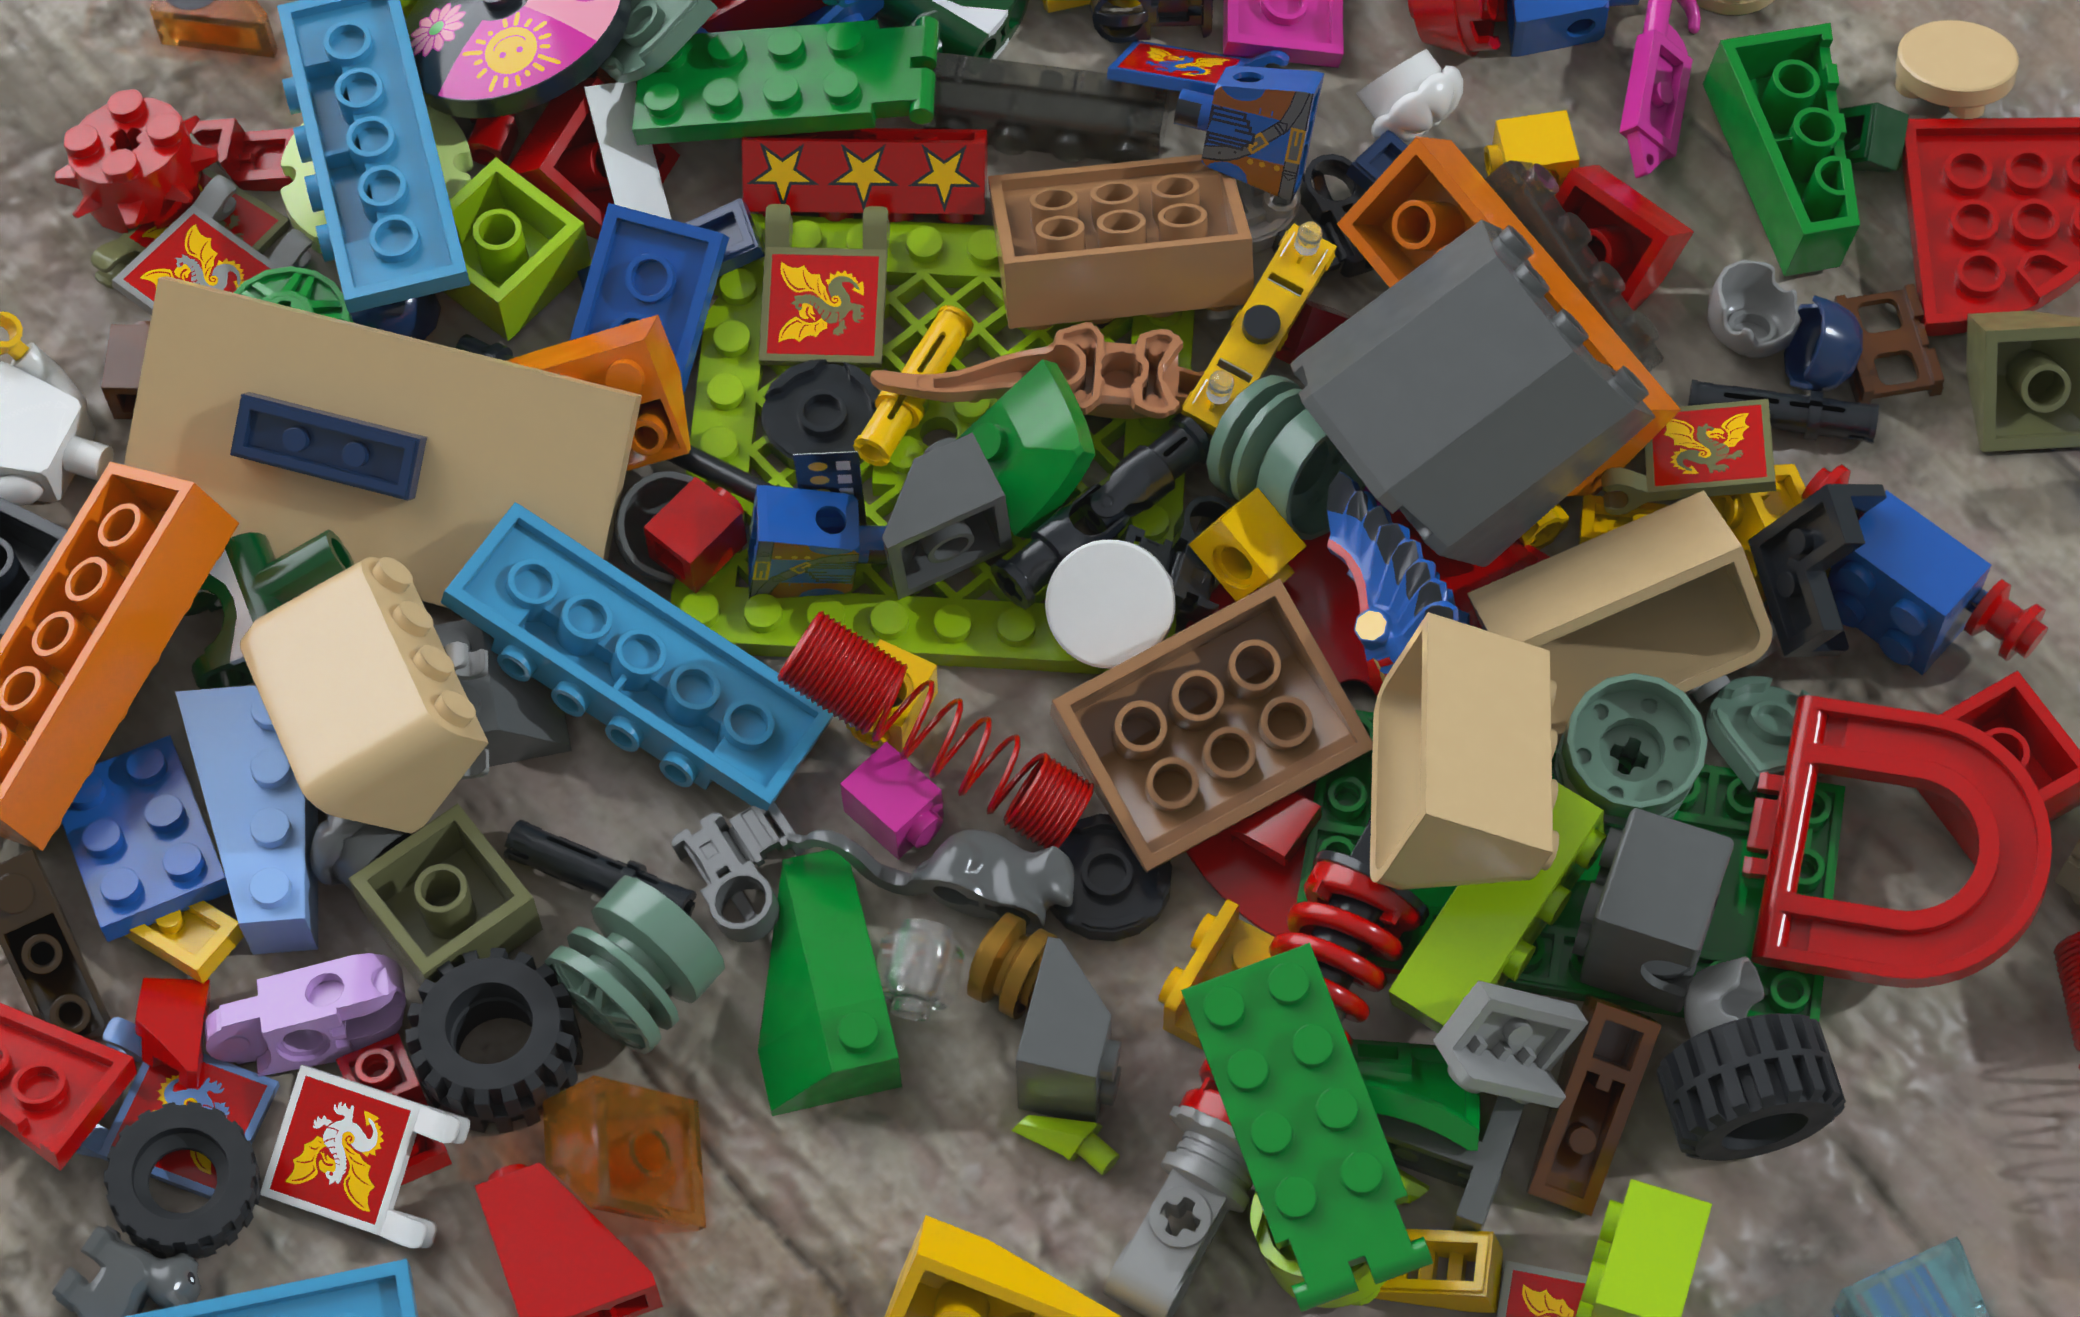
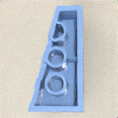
M256 685L175 691L237 921L252 954L318 950V879L311 870L309 859L312 841L318 827V808L302 793Z

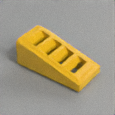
M1406 1229L1410 1241L1424 1237L1433 1264L1420 1268L1418 1279H1408V1273L1387 1280L1380 1287V1291L1375 1299L1465 1312L1497 1313L1503 1250L1494 1232ZM1439 1257L1449 1258L1447 1280H1436ZM1467 1261L1476 1262L1474 1281H1465Z

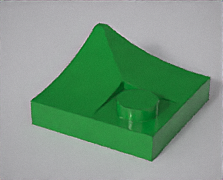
M1044 359L1037 363L957 438L959 439L973 432L1005 494L1011 531L1014 536L1027 539L1031 537L1030 533L1047 521L1071 495L1095 456L1090 430L1074 393L1057 363Z
M1353 1039L1351 1050L1377 1114L1395 1117L1439 1133L1466 1150L1478 1151L1480 1093L1468 1092L1452 1080L1447 1071L1448 1064L1436 1045Z

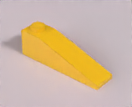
M927 1215L924 1217L901 1270L885 1317H1122L994 1242Z

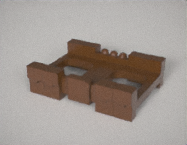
M1914 284L1904 285L1902 290L1846 298L1845 295L1835 296L1834 302L1851 311L1856 316L1863 330V351L1852 376L1849 377L1856 403L1870 404L1872 399L1920 391H1928L1929 397L1942 394L1945 379L1935 348L1928 349L1929 339L1924 324L1921 323L1924 313ZM1885 303L1891 304L1896 308L1901 324L1899 329L1870 333L1864 329L1858 312L1859 308ZM1897 355H1906L1911 358L1917 380L1893 385H1886L1880 381L1874 363L1876 359Z

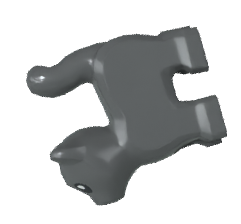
M98 1226L81 1249L82 1253L93 1259L101 1267L97 1276L89 1283L73 1267H69L54 1287L52 1294L56 1297L55 1300L69 1311L76 1312L78 1317H125L140 1314L149 1297L163 1309L196 1302L202 1290L197 1274L199 1263L190 1255L182 1252L170 1258H156L148 1251L122 1241L120 1233L110 1226Z

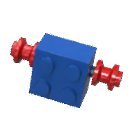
M1842 464L1837 466L1832 472L1822 468L1808 483L1801 498L1805 500L1826 484H1848L1851 471ZM1885 491L1887 496L1885 500L1858 518L1865 544L1831 567L1828 581L1842 624L1851 628L1856 627L1879 644L1884 654L1892 661L1901 665H1908L1923 676L1963 629L1972 637L1986 630L2000 640L1998 656L2005 661L2010 660L2016 653L2023 658H2027L2045 636L2048 627L2040 621L2046 609L2039 604H2035L2023 610L2009 600L2011 584L2004 579L1998 581L1988 592L1982 589L1992 565L1889 491Z

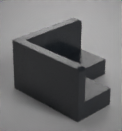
M1826 484L1748 540L1784 657L1840 656L1849 649L1846 634L1825 571L1865 544L1858 518L1887 498L1882 484Z

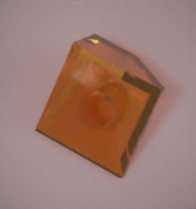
M593 1075L543 1101L545 1164L591 1209L693 1231H700L706 1228L698 1100Z

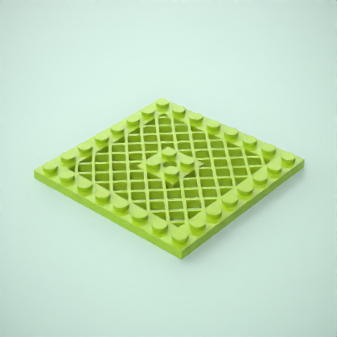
M751 214L765 253V217L762 214ZM791 216L793 220L791 247L863 249V219L845 218L841 221H829L824 217ZM909 221L889 222L890 236L886 285L900 286L891 293L886 289L885 320L891 316L905 331L886 345L883 343L882 368H858L869 377L872 371L885 368L888 371L901 372L905 364L899 357L920 343L935 320L937 312L945 305L961 309L971 318L974 324L972 332L966 337L947 367V372L966 368L960 360L978 347L991 359L1020 351L1042 348L1053 343L1058 330L1078 325L1085 321L1054 324L1044 330L1018 328L1026 337L1007 351L993 337L1008 325L994 226ZM764 256L717 279L713 294L718 296V298L708 311L703 329L690 444L749 474L752 473L753 468L766 482L774 486L793 488L797 484L796 471L787 467L779 473L765 459L771 454V451L764 436L755 442L758 415L761 417L762 407L766 401L765 394L770 384L775 380L773 379L761 388L764 365L759 364ZM944 288L961 289L951 296ZM924 292L937 307L918 320L905 305ZM984 295L998 310L979 323L965 308ZM1195 310L1178 311L1171 316L1163 318H1153L1146 315L1120 317L1114 319L1103 329L1098 327L1104 336V341L1114 343L1132 329L1131 344L1136 343L1140 334L1159 329L1171 330L1174 334L1179 335L1183 341V349L1178 354V366L1191 370ZM768 365L778 375L777 377L792 367ZM992 398L982 399L977 403H970L969 401L944 403L927 399L923 405L925 415L916 428L907 430L886 466H874L866 461L860 464L862 484L872 477L873 496H881L871 505L864 500L867 526H887L888 523L883 518L893 511L914 458L923 455L929 447L922 441L927 433L936 429H944L953 433L957 439L998 400ZM1173 414L1161 419L1151 417L1137 419L1111 418L1113 421L1095 435L1090 432L1095 449L1093 459L1109 473L1107 477L1099 482L1101 486L1110 480L1111 473L1120 461L1107 447L1124 434L1123 458L1139 445L1148 447L1170 429L1169 421L1176 415ZM686 470V475L696 476L713 490L719 487ZM1185 472L1175 480V489L1150 509L1130 517L1124 530L1112 540H1119L1129 524L1145 530L1144 537L1160 544H1163L1166 539L1173 542L1174 525L1183 512ZM1080 481L1071 495L1075 498L1088 487ZM731 493L744 510V526H746V522L750 525L754 504ZM1081 507L1069 517L1073 525L1085 516ZM1011 531L1013 549H1010V552L1004 555L1002 559H1010L1031 542V537L1023 541L1020 537L1014 536ZM742 547L697 593H694L678 579L672 585L670 603L753 656L789 657L817 613L824 611L825 615L829 614L830 619L835 618L836 622H841V626L846 625L847 629H852V633L857 632L858 636H863V640L868 639L869 643H874V647L879 639H882L938 666L1102 674L1109 670L1107 668L1093 667L1078 661L1069 655L1057 642L1047 621L1045 603H1040L1046 598L1048 584L1035 594L1036 602L1025 610L1015 605L1006 597L997 585L991 573V567L985 561L969 568L976 578L958 592H955L944 580L929 586L928 588L937 597L915 596L920 592L918 591L898 600L894 590L877 574L888 564H857L852 591L845 594L775 598L770 594H757L749 599V587H739L740 577L748 584V549L743 550ZM865 583L875 594L852 592ZM990 590L1000 601L977 599ZM1174 614L1171 629L1165 640L1176 634V614Z

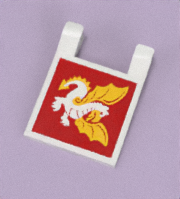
M301 1065L260 1195L379 1235L408 1248H430L437 1233V1224L428 1219L393 1210L417 1133L442 1143L463 1144L470 1128V1120L451 1112L426 1106L306 1065Z

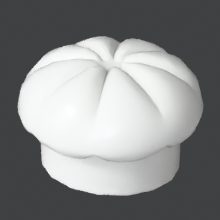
M1425 49L1386 72L1356 94L1376 119L1371 130L1375 139H1378L1389 130L1406 145H1409L1416 136L1422 137L1427 134L1432 127L1438 126L1443 119H1446L1455 110L1463 94V78L1460 71L1454 66H1445L1442 69L1430 52Z

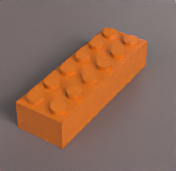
M1416 136L1337 225L1389 288L1480 220H1484L1501 229H1505L1510 225L1525 238L1534 251V254L1528 260L1550 288L1544 297L1557 313L1565 309L1581 324L1589 336L1582 344L1596 361L1608 365L1615 371L1625 366L1636 375L1649 392V395L1643 399V402L1656 416L1567 496L1597 495L1602 490L1601 476L1603 472L1610 468H1624L1681 409L1452 140Z
M110 461L1 638L0 837L40 851L44 850L52 835L59 828L62 818L86 778L92 773L98 758L119 723L125 718L131 703L152 668L158 663L162 651L183 616L191 608L195 596L216 561L222 556L225 546L239 525L237 520L194 482Z

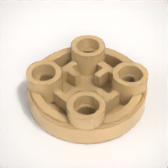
M1941 20L1925 23L1910 30L1899 43L1895 65L1897 74L1896 90L1904 97L1921 98L1937 105L1946 106L1958 118H1978L1984 114L1986 105L2000 100L2012 90L2019 65L2018 53L2006 37L1980 24L1959 20Z

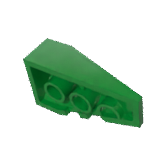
M829 849L782 859L777 898L780 905L779 919L773 928L758 1044V1055L771 1115H781L901 1088L899 1056L851 864L841 855Z

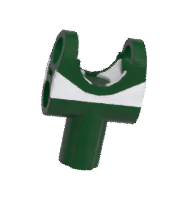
M884 0V6L876 13L877 20L891 28L915 26V21L922 16L935 18L939 22L936 68L943 60H946L967 74L977 77L1005 49L1023 20L1029 0Z
M328 529L277 559L266 535L248 532L230 538L222 556L216 561L195 596L191 608L184 615L200 614L206 610L214 612L223 608L224 619L219 634L204 649L205 653L192 664L191 672L199 689L239 687L253 683L254 680L240 649V641L254 621L354 565L350 553L333 531Z

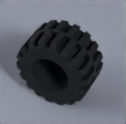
M491 948L490 958L479 959L477 950L463 953L464 964L454 968L448 960L437 968L440 980L434 983L426 979L418 989L423 1004L411 1003L407 1017L412 1028L405 1030L406 1044L411 1054L410 1058L427 1098L435 1108L441 1106L444 1111L468 1118L470 1120V1130L485 1133L488 1123H496L499 1134L514 1132L513 1121L523 1118L527 1126L530 1127L541 1121L538 1111L544 1106L554 1112L563 1103L560 1093L561 1088L572 1091L578 1080L574 1065H582L583 1049L580 1042L582 1036L569 993L563 983L558 984L556 974L544 963L537 969L533 956L519 951L516 958L510 960L506 948ZM512 1018L522 1021L532 1028L529 1039L522 1049L514 1056L502 1062L478 1064L468 1061L459 1055L460 1047L466 1036L475 1027L488 1020Z
M1801 1014L1757 1015L1713 1027L1675 1048L1660 1062L1656 1072L1681 1152L1685 1153L1688 1157L1701 1160L1727 1161L1745 1159L1791 1146L1812 1136L1832 1122L1845 1108L1844 1103H1846L1820 1023L1816 1019H1810L1809 1016Z

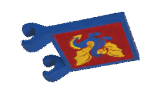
M1136 40L1108 67L1107 79L1180 92L1184 88L1214 95L1216 84L1228 66L1266 68V65L1269 63L1286 66L1290 58L1285 52L1280 50L1267 51L1248 59Z

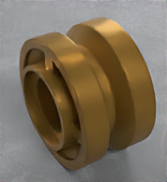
M1006 913L987 932L975 953L969 970L967 995L981 1003H987L997 995L999 996V1011L1015 1020L1019 1019L1030 1006L1048 936L1058 937L1042 928L1028 937L1026 936V921L1012 913Z

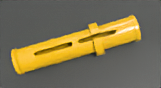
M942 306L924 337L910 355L901 373H945L962 343L972 332L974 324L971 318L957 307ZM882 390L875 400L877 410L861 435H858L854 441L853 448L855 451H858L860 458L874 466H886L907 430L916 428L925 415L923 405L927 399Z

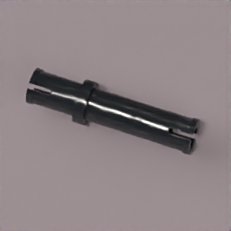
M1692 379L1688 406L1769 399L1771 429L1804 433V439L1814 441L1817 440L1819 435L1873 444L1879 415V404L1823 398L1824 392L1811 390L1810 395L1807 396L1756 388L1720 385Z
M525 820L517 821L506 839L504 846L507 848L504 851L506 859L530 866L558 880L599 895L601 898L626 875L638 878L654 887L677 904L688 916L691 917L694 910L695 902L693 901L697 896L695 891L672 884L648 873L645 865L634 860H630L627 864L600 854V852L542 830V828L532 825Z

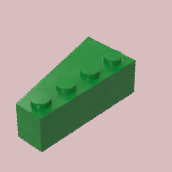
M1831 23L1720 40L1703 81V87L1784 277L1840 267L1860 226L1851 160L1846 158L1844 138L1847 133L1844 113H1839L1836 93L1839 86L1837 64H1832L1830 46L1833 41Z

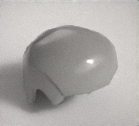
M1749 260L1738 261L1724 267L1712 288L1707 307L1709 327L1721 343L1739 355H1744L1748 358L1771 356L1789 347L1801 324L1798 304H1796L1797 292L1794 289L1786 291L1777 284L1773 265L1766 262Z
M1745 956L1709 966L1697 972L1688 983L1684 998V1019L1691 1037L1721 1024L1746 1018L1749 1009L1763 999L1764 990L1756 967L1748 957Z

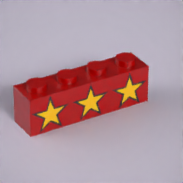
M867 128L742 138L743 201L748 206L750 212H758V214H762L764 217L766 215V207L770 204L789 205L791 216H794V212H818V217H824L829 221H841L845 218L853 219L854 213H863L865 207L883 206L888 210L889 222L910 221L914 219V214H938V220L947 223L970 222L974 220V215H985L987 205V130Z

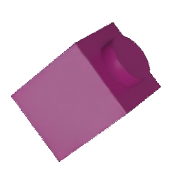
M886 741L841 782L840 787L844 812L899 860L913 846L919 849L927 845L939 832L944 818L942 790L907 759L901 760V754Z

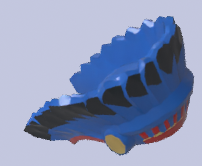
M1339 472L1328 489L1327 514L1331 535L1327 547L1331 554L1340 558L1348 566L1347 575L1356 583L1360 614L1357 616L1354 631L1364 646L1371 685L1377 697L1385 677L1428 612L1470 625V615L1455 606L1452 589H1447L1446 582L1440 580V573L1436 572V564L1433 561L1423 559L1421 543L1410 539L1409 528L1393 523L1390 512L1382 505L1377 506L1375 497L1371 492L1360 490L1359 484L1347 474Z

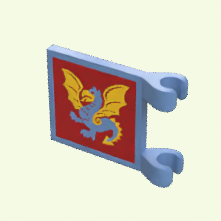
M119 1017L112 1018L103 1033V1040L107 1043L108 1047L132 1056L135 1062H141L142 1065L110 1130L97 1124L75 1153L108 1161L107 1156L111 1146H116L120 1139L119 1133L126 1125L130 1127L139 1120L138 1116L147 1110L153 1112L163 1108V1104L175 1102L176 1105H188V1102L201 1103L204 1108L212 1110L214 1107L224 1112L229 1121L233 1122L235 1120L244 1131L247 1141L250 1140L252 1145L278 1091L279 1081L266 1076L259 1077L258 1073L228 1062L219 1061L210 1055L204 1054L198 1088H186L179 1084V1071L169 1065H158L153 1068L142 1061V1038L136 1035L134 1023ZM179 1150L167 1154L157 1162L150 1175L151 1178L207 1199L212 1197L217 1185V1172L212 1162L203 1154L192 1150Z

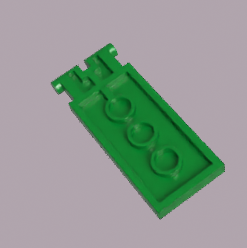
M922 16L915 21V26L879 28L878 20L694 34L665 65L647 77L637 80L632 124L637 145L867 129L875 128L877 118L909 116L910 120L916 124H928L933 120L936 74L933 70L937 65L939 22L933 17Z
M1311 944L1302 945L1181 990L1276 1247L1279 1250L1291 1245L1304 1281L1291 1285L1300 1311L1309 1310L1359 1291L1351 1267L1360 1263L1367 1262L1375 1285L1433 1264L1424 1237L1410 1241L1397 1206L1408 1202V1195Z

